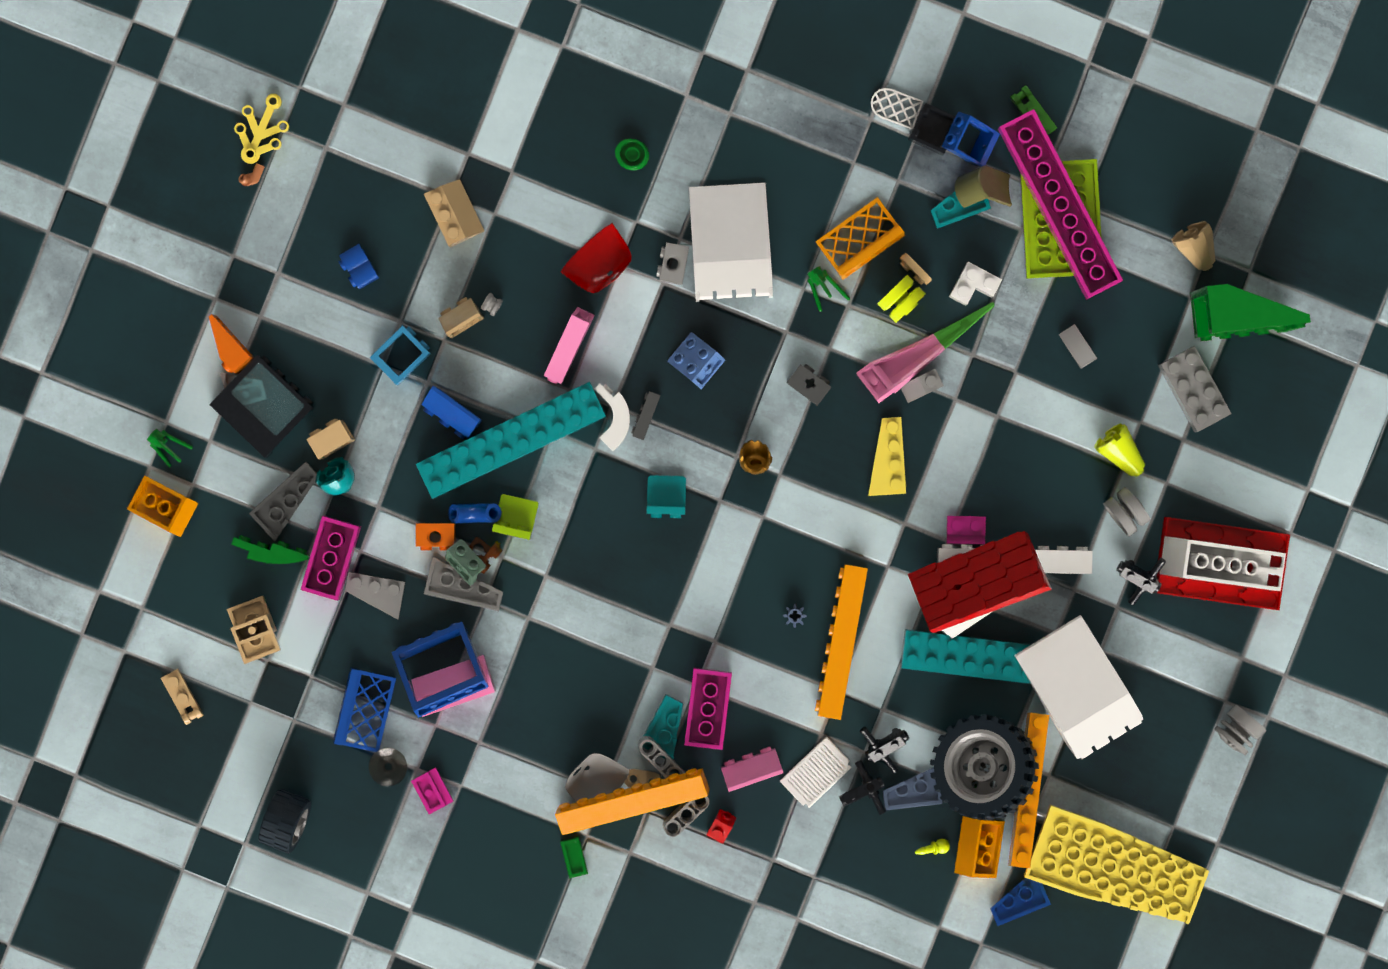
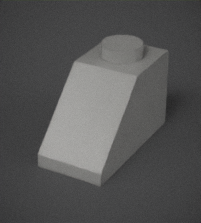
M936 369L909 381L901 390L907 403L944 385Z

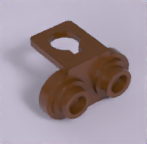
M476 537L469 547L472 550L475 544H481L484 547L485 556H477L486 565V568L481 571L485 574L491 566L488 563L490 557L496 559L503 550L500 548L501 543L498 541L490 547L479 537Z

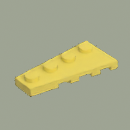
M901 417L881 419L868 496L906 494Z

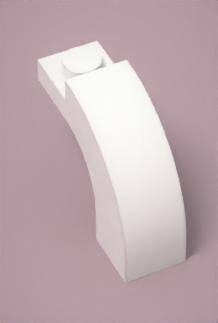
M599 384L594 389L609 403L613 411L612 424L600 439L614 451L623 442L628 433L630 412L625 399L619 392L613 397L611 395L613 391L606 384L604 386Z

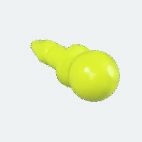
M941 838L936 842H931V845L917 849L915 854L924 855L932 852L934 855L938 853L944 854L949 851L950 844L946 839Z

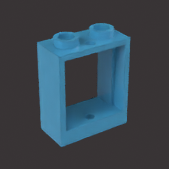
M410 326L399 328L370 357L397 386L431 354L428 351L430 347L423 340L419 342L415 338L417 334ZM404 333L422 354L403 373L398 375L380 355Z

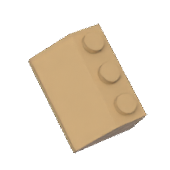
M460 179L439 186L424 194L450 248L484 232Z

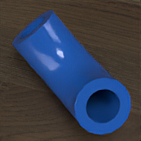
M494 503L453 504L449 507L448 516L451 523H494L500 519L501 509Z

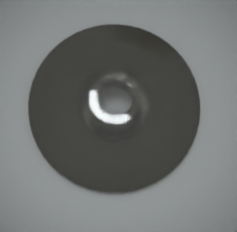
M383 748L371 757L369 772L376 783L382 786H393L401 782L405 777L407 761L398 750ZM386 763L392 764L391 770L385 768Z

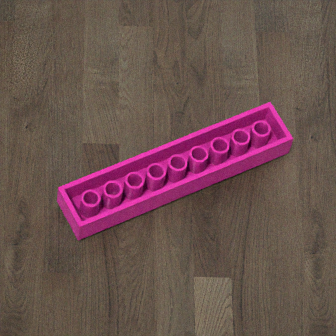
M1033 109L1000 126L998 131L1086 300L1122 282L1123 279L1035 110Z

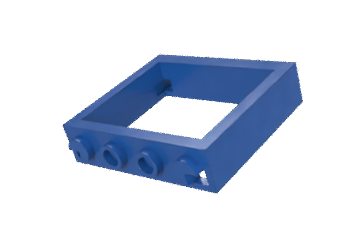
M463 622L453 623L444 630H437L430 636L418 638L414 643L400 646L392 652L412 709L418 718L489 687ZM461 635L477 676L417 701L402 660Z

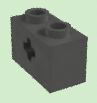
M800 364L787 384L818 406L831 389V386H829L830 381L822 375L817 377L813 374L815 370L809 365L805 364L803 366ZM813 379L815 387L806 388L807 383L805 380Z

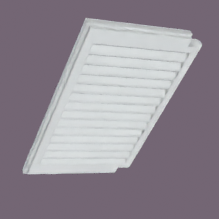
M826 736L780 782L803 806L807 804L810 808L852 767L848 765L850 760Z

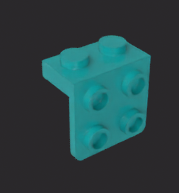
M650 475L647 487V514H651L650 518H662V514H670V518H681V515H685L686 478L684 476Z

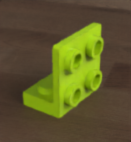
M502 494L499 502L501 517L493 524L492 531L530 540L539 503Z

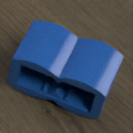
M360 244L339 255L341 260L338 262L344 271L348 270L351 275L348 279L353 287L357 286L358 289H362L379 279L377 272Z

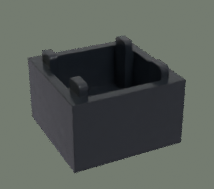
M925 103L908 140L943 156L947 149L943 148L942 145L956 116Z

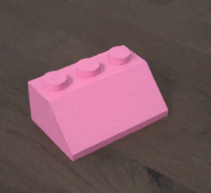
M770 746L761 749L760 753L754 756L753 753L741 756L742 760L736 762L734 759L728 760L721 767L729 792L783 773L776 749H771Z

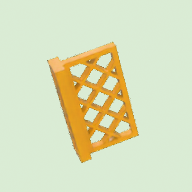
M877 197L815 242L841 279L844 280L903 238L905 233ZM875 204H878L881 208L880 216L869 215L870 208ZM857 217L866 218L865 228L854 226V221ZM869 218L879 219L878 230L867 228ZM882 220L890 221L894 226L889 231L880 230ZM849 228V239L838 237L839 230ZM853 229L864 231L862 241L852 239ZM866 231L876 232V240L873 242L865 241ZM827 239L835 240L833 250L825 249L821 243ZM838 240L848 242L847 252L836 250ZM851 242L862 244L861 251L850 253ZM835 253L846 255L845 262L839 267L834 261Z

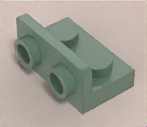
M462 539L446 551L445 559L470 586L476 582L477 575L486 568L485 563Z

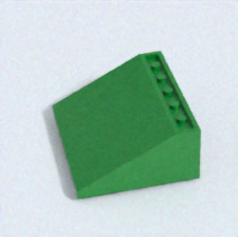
M1228 284L1206 286L1190 292L1195 338H1200V341L1212 340V336L1219 337V339L1231 338V334L1245 337L1250 336V332L1263 335L1269 334V330L1277 331V333L1304 328L1306 327L1305 324L1311 323L1310 314Z

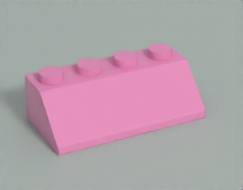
M484 655L478 656V660L489 687L422 717L496 692ZM467 660L411 679L416 700L420 701L477 675L471 660Z

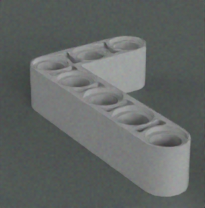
M650 736L640 738L638 741L640 752L665 778L669 776V772L672 769H677L679 775L686 773ZM645 742L652 743V747L649 750L642 749V746ZM660 755L665 757V761L662 764L655 762L656 758ZM708 796L705 797L702 804H696L695 800L681 803L663 821L665 833L670 837L678 836L709 806ZM688 809L691 811L688 817L681 816L683 810ZM670 823L677 824L676 829L672 831L668 830L667 826Z

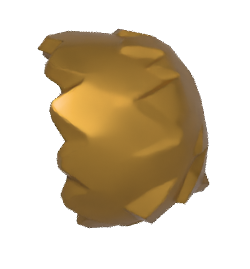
M749 440L747 443H744L739 454L740 466L744 471L751 474H760L767 471L773 459L767 445L763 444L760 440L756 442Z

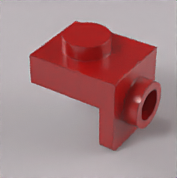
M720 809L706 835L723 844L733 828L736 817Z

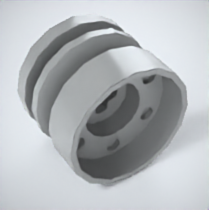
M1235 704L1227 713L1232 722L1228 723L1221 720L1226 729L1223 730L1216 726L1214 730L1218 733L1220 739L1233 750L1246 755L1248 751L1242 745L1245 743L1252 748L1253 744L1248 738L1251 736L1259 740L1267 730Z

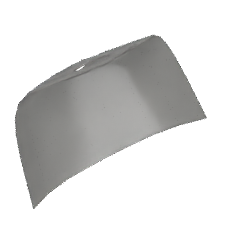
M593 753L569 775L565 788L576 802L581 798H594L600 793H613L614 790L621 788L628 777L629 769L605 755ZM581 767L580 771L573 776V774Z

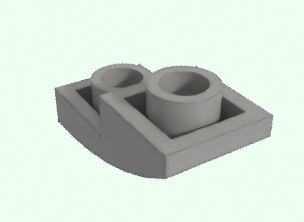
M1075 324L1059 334L1081 369L1097 359Z

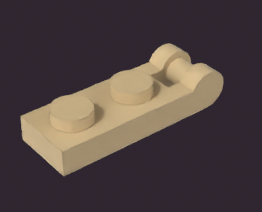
M179 669L161 678L186 725L190 724L191 720L196 717L199 719L204 716ZM191 706L193 711L187 713L185 708Z

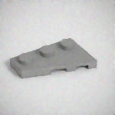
M348 572L345 591L399 620L406 582Z

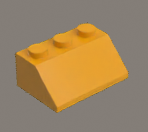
M963 816L954 873L977 878L997 877L1005 821L980 820Z

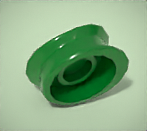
M624 139L617 145L615 157L623 168L639 170L647 164L649 151L646 145L639 140Z

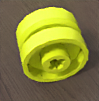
M908 275L877 303L884 311L888 310L893 304L896 306L889 315L895 323L904 315L907 316L926 294L920 287H916L910 294L907 292L914 284V281Z

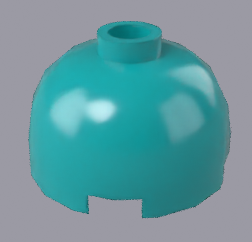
M343 457L335 458L327 462L329 466L323 472L319 470L316 475V483L325 493L330 495L347 493L355 480V472L351 464L344 460Z

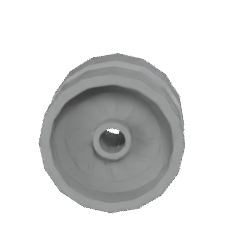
M1124 487L1117 492L1120 503L1116 499L1110 498L1103 505L1127 536H1131L1137 531V526L1132 519L1141 526H1144L1151 519L1140 501Z

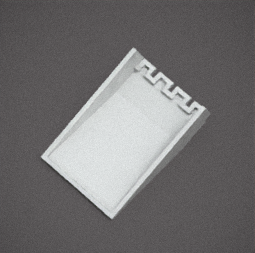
M750 183L689 187L696 302L704 299H713V291H717V299L732 298V290H736V298L752 297L751 289H755L756 296L772 298L773 284L766 184Z
M1081 615L1014 655L1064 742L1077 759H1083L1093 753L1092 746H1095L1098 750L1110 742L1108 739L1110 735L1114 740L1126 733L1125 726H1128L1131 730L1142 723L1143 717Z

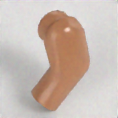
M256 163L252 173L239 176V182L243 186L258 183L265 167Z

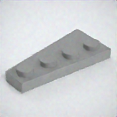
M433 557L424 595L499 612L503 592L477 579L470 586L451 565Z

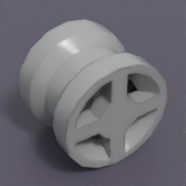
M489 293L480 309L489 311L490 315L494 317L503 300L500 298L496 299L492 293Z

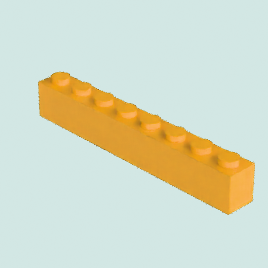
M844 564V568L840 567L838 579H842L841 586H837L835 593L838 603L837 606L833 605L832 617H835L834 625L830 624L828 635L831 636V642L826 644L825 654L828 655L827 662H823L821 672L825 674L824 681H820L818 692H821V698L816 700L815 711H818L817 715L821 717L841 720L868 568Z
M1027 713L1024 735L1030 738L1032 741L1030 746L1037 753L1034 759L1035 762L1039 763V769H1035V776H1038L1037 782L1033 781L1031 788L1034 791L1032 795L1028 794L1026 796L1027 802L1024 805H1019L1017 807L1018 811L1014 813L1008 866L1030 869L1049 715Z
M693 768L680 775L674 773L665 779L660 780V778H656L646 784H634L628 789L618 788L613 793H600L590 799L581 798L572 804L568 802L563 803L557 807L555 816L562 835L704 798L708 796L710 788L703 768L698 770Z

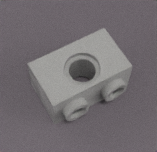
M667 242L666 247L662 246L660 258H663L662 266L658 265L657 277H660V282L676 285L683 284L689 251L688 246ZM673 258L678 261V266L675 269L668 268L667 261Z

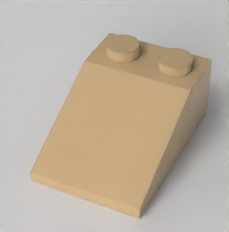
M465 297L457 302L458 306L451 310L449 307L440 313L441 317L438 319L448 337L454 338L484 319L472 298L467 299Z

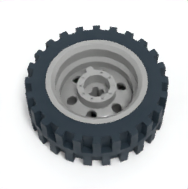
M983 714L981 716L971 715L968 719L961 718L957 720V725L948 726L946 728L948 733L945 736L940 735L938 738L941 741L939 747L934 746L932 752L936 753L935 760L930 759V765L934 766V772L930 773L931 779L936 780L934 789L941 793L940 799L950 805L949 808L959 812L960 815L980 820L1001 819L1006 817L1008 813L1018 811L1017 807L1027 802L1026 796L1028 794L1032 795L1034 791L1031 788L1033 781L1037 782L1038 776H1035V769H1039V763L1035 762L1034 756H1037V753L1030 746L1032 744L1030 738L1025 737V732L1021 728L1014 726V723ZM978 747L979 752L974 754L973 749ZM994 747L998 749V753L995 755L993 751ZM965 764H968L967 771L963 768ZM986 764L990 765V767L988 768V772L984 771V769L986 768ZM1006 765L1007 770L1004 772L1001 771L1000 767ZM975 781L978 782L977 788L972 786V783ZM993 781L997 782L996 788H993Z

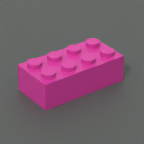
M322 516L300 590L336 601L340 600L361 526Z
M702 668L693 669L684 745L723 750L732 672Z

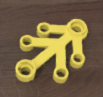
M277 94L267 96V107L259 126L254 116L253 107L246 105L242 108V114L247 117L254 135L251 143L246 134L247 128L243 123H237L234 127L244 147L241 151V157L248 164L256 163L260 159L261 154L271 150H279L282 146L278 138H273L270 140V143L258 147L262 139L280 132L285 133L289 130V124L284 120L279 121L276 126L266 129L274 110L279 109L282 105V100ZM272 98H276L277 100L276 104L274 105L270 104V100ZM246 108H251L249 115L245 114ZM282 123L287 125L285 130L280 129ZM240 125L244 127V130L242 132L237 131V128ZM274 141L279 142V146L276 148L272 146ZM248 151L254 152L253 157L249 158L247 156Z

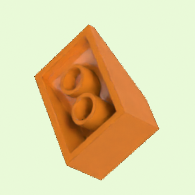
M211 314L209 320L220 359L223 361L221 365L227 372L239 374L254 357L219 317Z

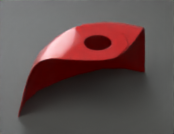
M611 223L592 237L566 263L561 273L582 289L591 293H597L621 275L631 262L632 255L626 242L613 223ZM609 271H613L610 276L607 275ZM616 273H618V275L614 279L610 280Z

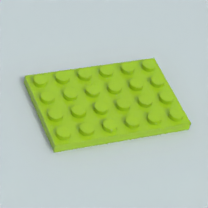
M1097 159L1061 161L1101 237ZM1020 173L1026 279L1074 276Z

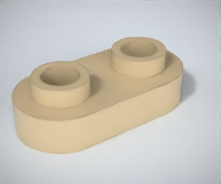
M907 253L900 257L902 261L900 265L907 272L911 270L915 274L913 278L920 285L923 283L927 285L932 281L930 276Z
M629 769L628 777L624 783L631 788V786L637 783H649L648 781L651 778H660L661 780V776L653 771ZM630 776H636L637 781L631 782L629 779Z

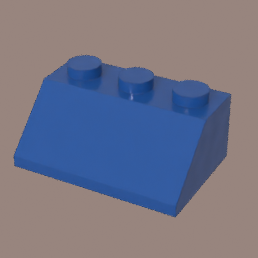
M432 386L421 404L425 407L423 409L424 412L431 417L434 414L440 418L438 422L447 428L451 426L456 429L454 433L462 439L465 437L469 439L482 422V419L436 386Z

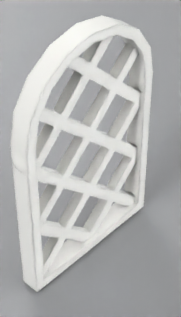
M883 88L876 91L872 96L871 108L874 114L883 120L885 119L913 130L924 101L895 89ZM886 90L892 91L894 93L888 95ZM884 91L886 96L879 99L877 93ZM896 94L898 101L892 104L889 97ZM898 94L903 95L906 98L900 100ZM887 98L890 105L883 108L880 101ZM908 99L911 106L904 109L902 102ZM911 99L918 101V103L913 105ZM879 103L881 109L875 111L873 104ZM900 103L902 110L895 112L893 106ZM920 104L918 112H916L914 107ZM891 107L894 114L887 116L884 110ZM912 108L914 115L908 117L906 110ZM882 111L885 117L879 115L878 112ZM904 112L906 119L899 121L897 114ZM895 116L897 122L888 118ZM915 117V120L912 125L909 119ZM908 121L909 126L902 124V122Z

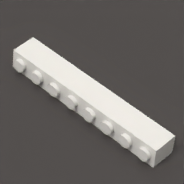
M942 544V548H937V563L957 554H964L975 548H972L973 545L961 544V548H953V544ZM1038 546V550H1035L1045 573L1092 574L1093 551H1089L1088 547H1076V550H1068V546H1057V550H1049V546Z

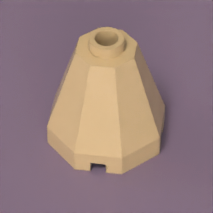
M1203 221L1189 225L1186 232L1183 229L1178 231L1171 239L1173 245L1196 269L1206 271L1212 268V264L1216 260L1213 231L1210 224Z

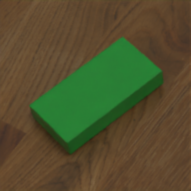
M579 836L560 841L569 879L588 874Z

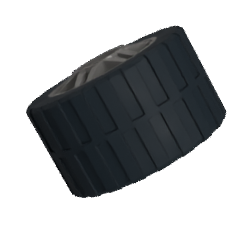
M279 789L272 798L264 815L259 832V842L287 854L291 853L297 846L307 824L311 810V801L284 789Z

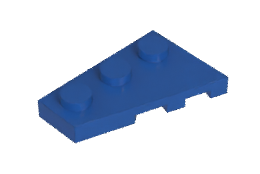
M1025 878L992 906L990 910L997 926H1000L1049 906L1051 903L1042 883Z

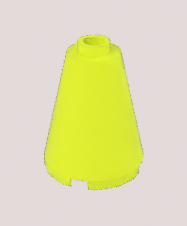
M1121 423L1113 426L1105 432L1106 436L1103 440L1099 438L1096 441L1094 448L1129 476L1137 477L1144 472L1145 463L1127 426Z

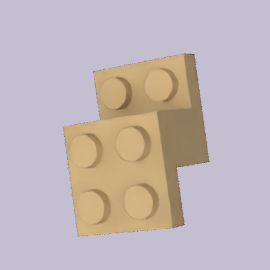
M264 595L227 609L233 627L230 629L244 664L281 650L274 633L277 629Z

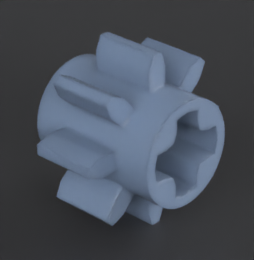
M796 604L793 605V609L786 607L789 612L788 614H783V617H788L789 619L786 621V625L791 622L794 628H796V623L803 625L801 619L807 617V615L801 613L804 608L801 607L798 610L796 609ZM793 611L800 614L796 621L789 617L790 614H793Z

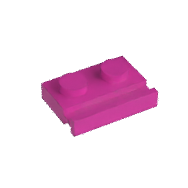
M947 516V544H985L986 517Z
M436 767L411 780L428 814L454 802Z

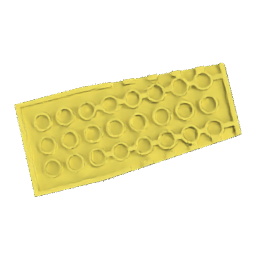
M1050 804L1032 852L1030 869L1026 868L1024 877L1080 897L1100 902L1104 901L1111 903V905L1123 906L1131 910H1139L1154 916L1158 915L1189 924L1209 871L1202 866L1105 823Z

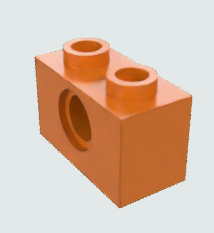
M416 523V547H420V550H432V547H439V550H447L456 543V523ZM437 531L440 533L441 539L439 542L431 540L432 532Z

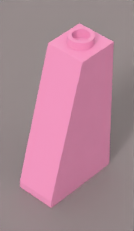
M579 307L573 312L544 374L548 381L554 384H561L564 381L595 316L594 314Z

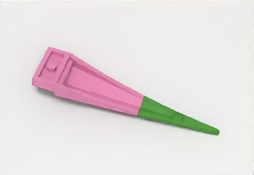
M994 302L924 339L870 362L856 373L876 401L880 403L892 393L900 390L995 305Z

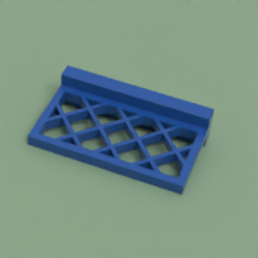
M350 667L333 739L334 744L379 753L396 681L395 677ZM361 675L370 676L373 683L363 688L360 684ZM382 680L391 681L389 689L382 693L377 683ZM375 685L380 695L370 700L365 691ZM364 692L369 702L359 707L356 703V697ZM383 697L386 702L385 707L377 711L372 702ZM371 704L376 713L366 719L361 709ZM359 711L364 721L355 726L351 718L353 714ZM378 715L381 719V726L373 730L368 721ZM367 723L371 732L361 737L356 728ZM355 730L360 739L354 743L347 742L348 733ZM374 734L377 739L376 747L367 746L364 739Z

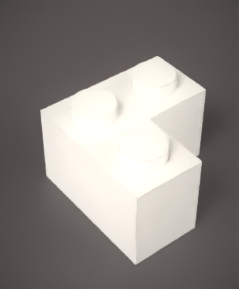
M967 262L949 297L965 306L970 301L975 289L992 298L1002 279Z

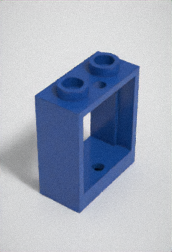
M958 112L942 147L971 165L981 167L986 165L1000 133L971 115ZM968 124L981 131L970 156L957 148Z

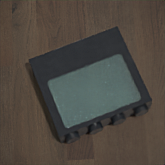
M256 355L209 405L264 458H268L273 453L272 450L315 408L312 406L314 402L307 395L303 397L298 393L300 389L292 381L288 383L284 379L286 375L278 368L274 370L270 366L272 362L265 355L262 357Z

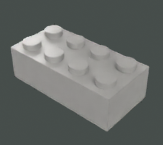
M1195 346L1158 365L1194 432H1199L1232 414Z

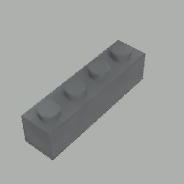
M650 391L645 394V404H642L639 410L642 412L640 416H637L635 421L637 425L636 427L633 426L631 431L633 437L644 440L660 395Z

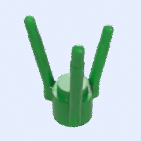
M820 266L807 274L810 278L807 281L811 286L820 312L822 307L814 284L816 286L821 285L827 296L831 298L832 295L824 283L826 279L842 296L850 300L845 291Z
M155 429L147 441L151 443L150 446L169 468L171 464L161 452V448L178 462L182 460L165 445L168 441L166 438L189 449L193 448L186 442L168 434L165 430L160 432L158 429Z

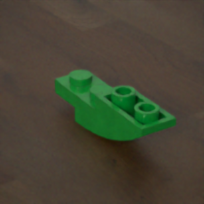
M240 535L239 538L234 537L231 544L248 550V559L263 563L290 564L310 559L307 550L299 547L296 550L288 548L290 544L278 541V544L272 543L271 549H269L268 544L259 541L255 544L250 542L251 538Z

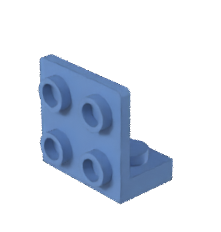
M692 332L668 359V362L700 389L705 386L725 361L717 351Z

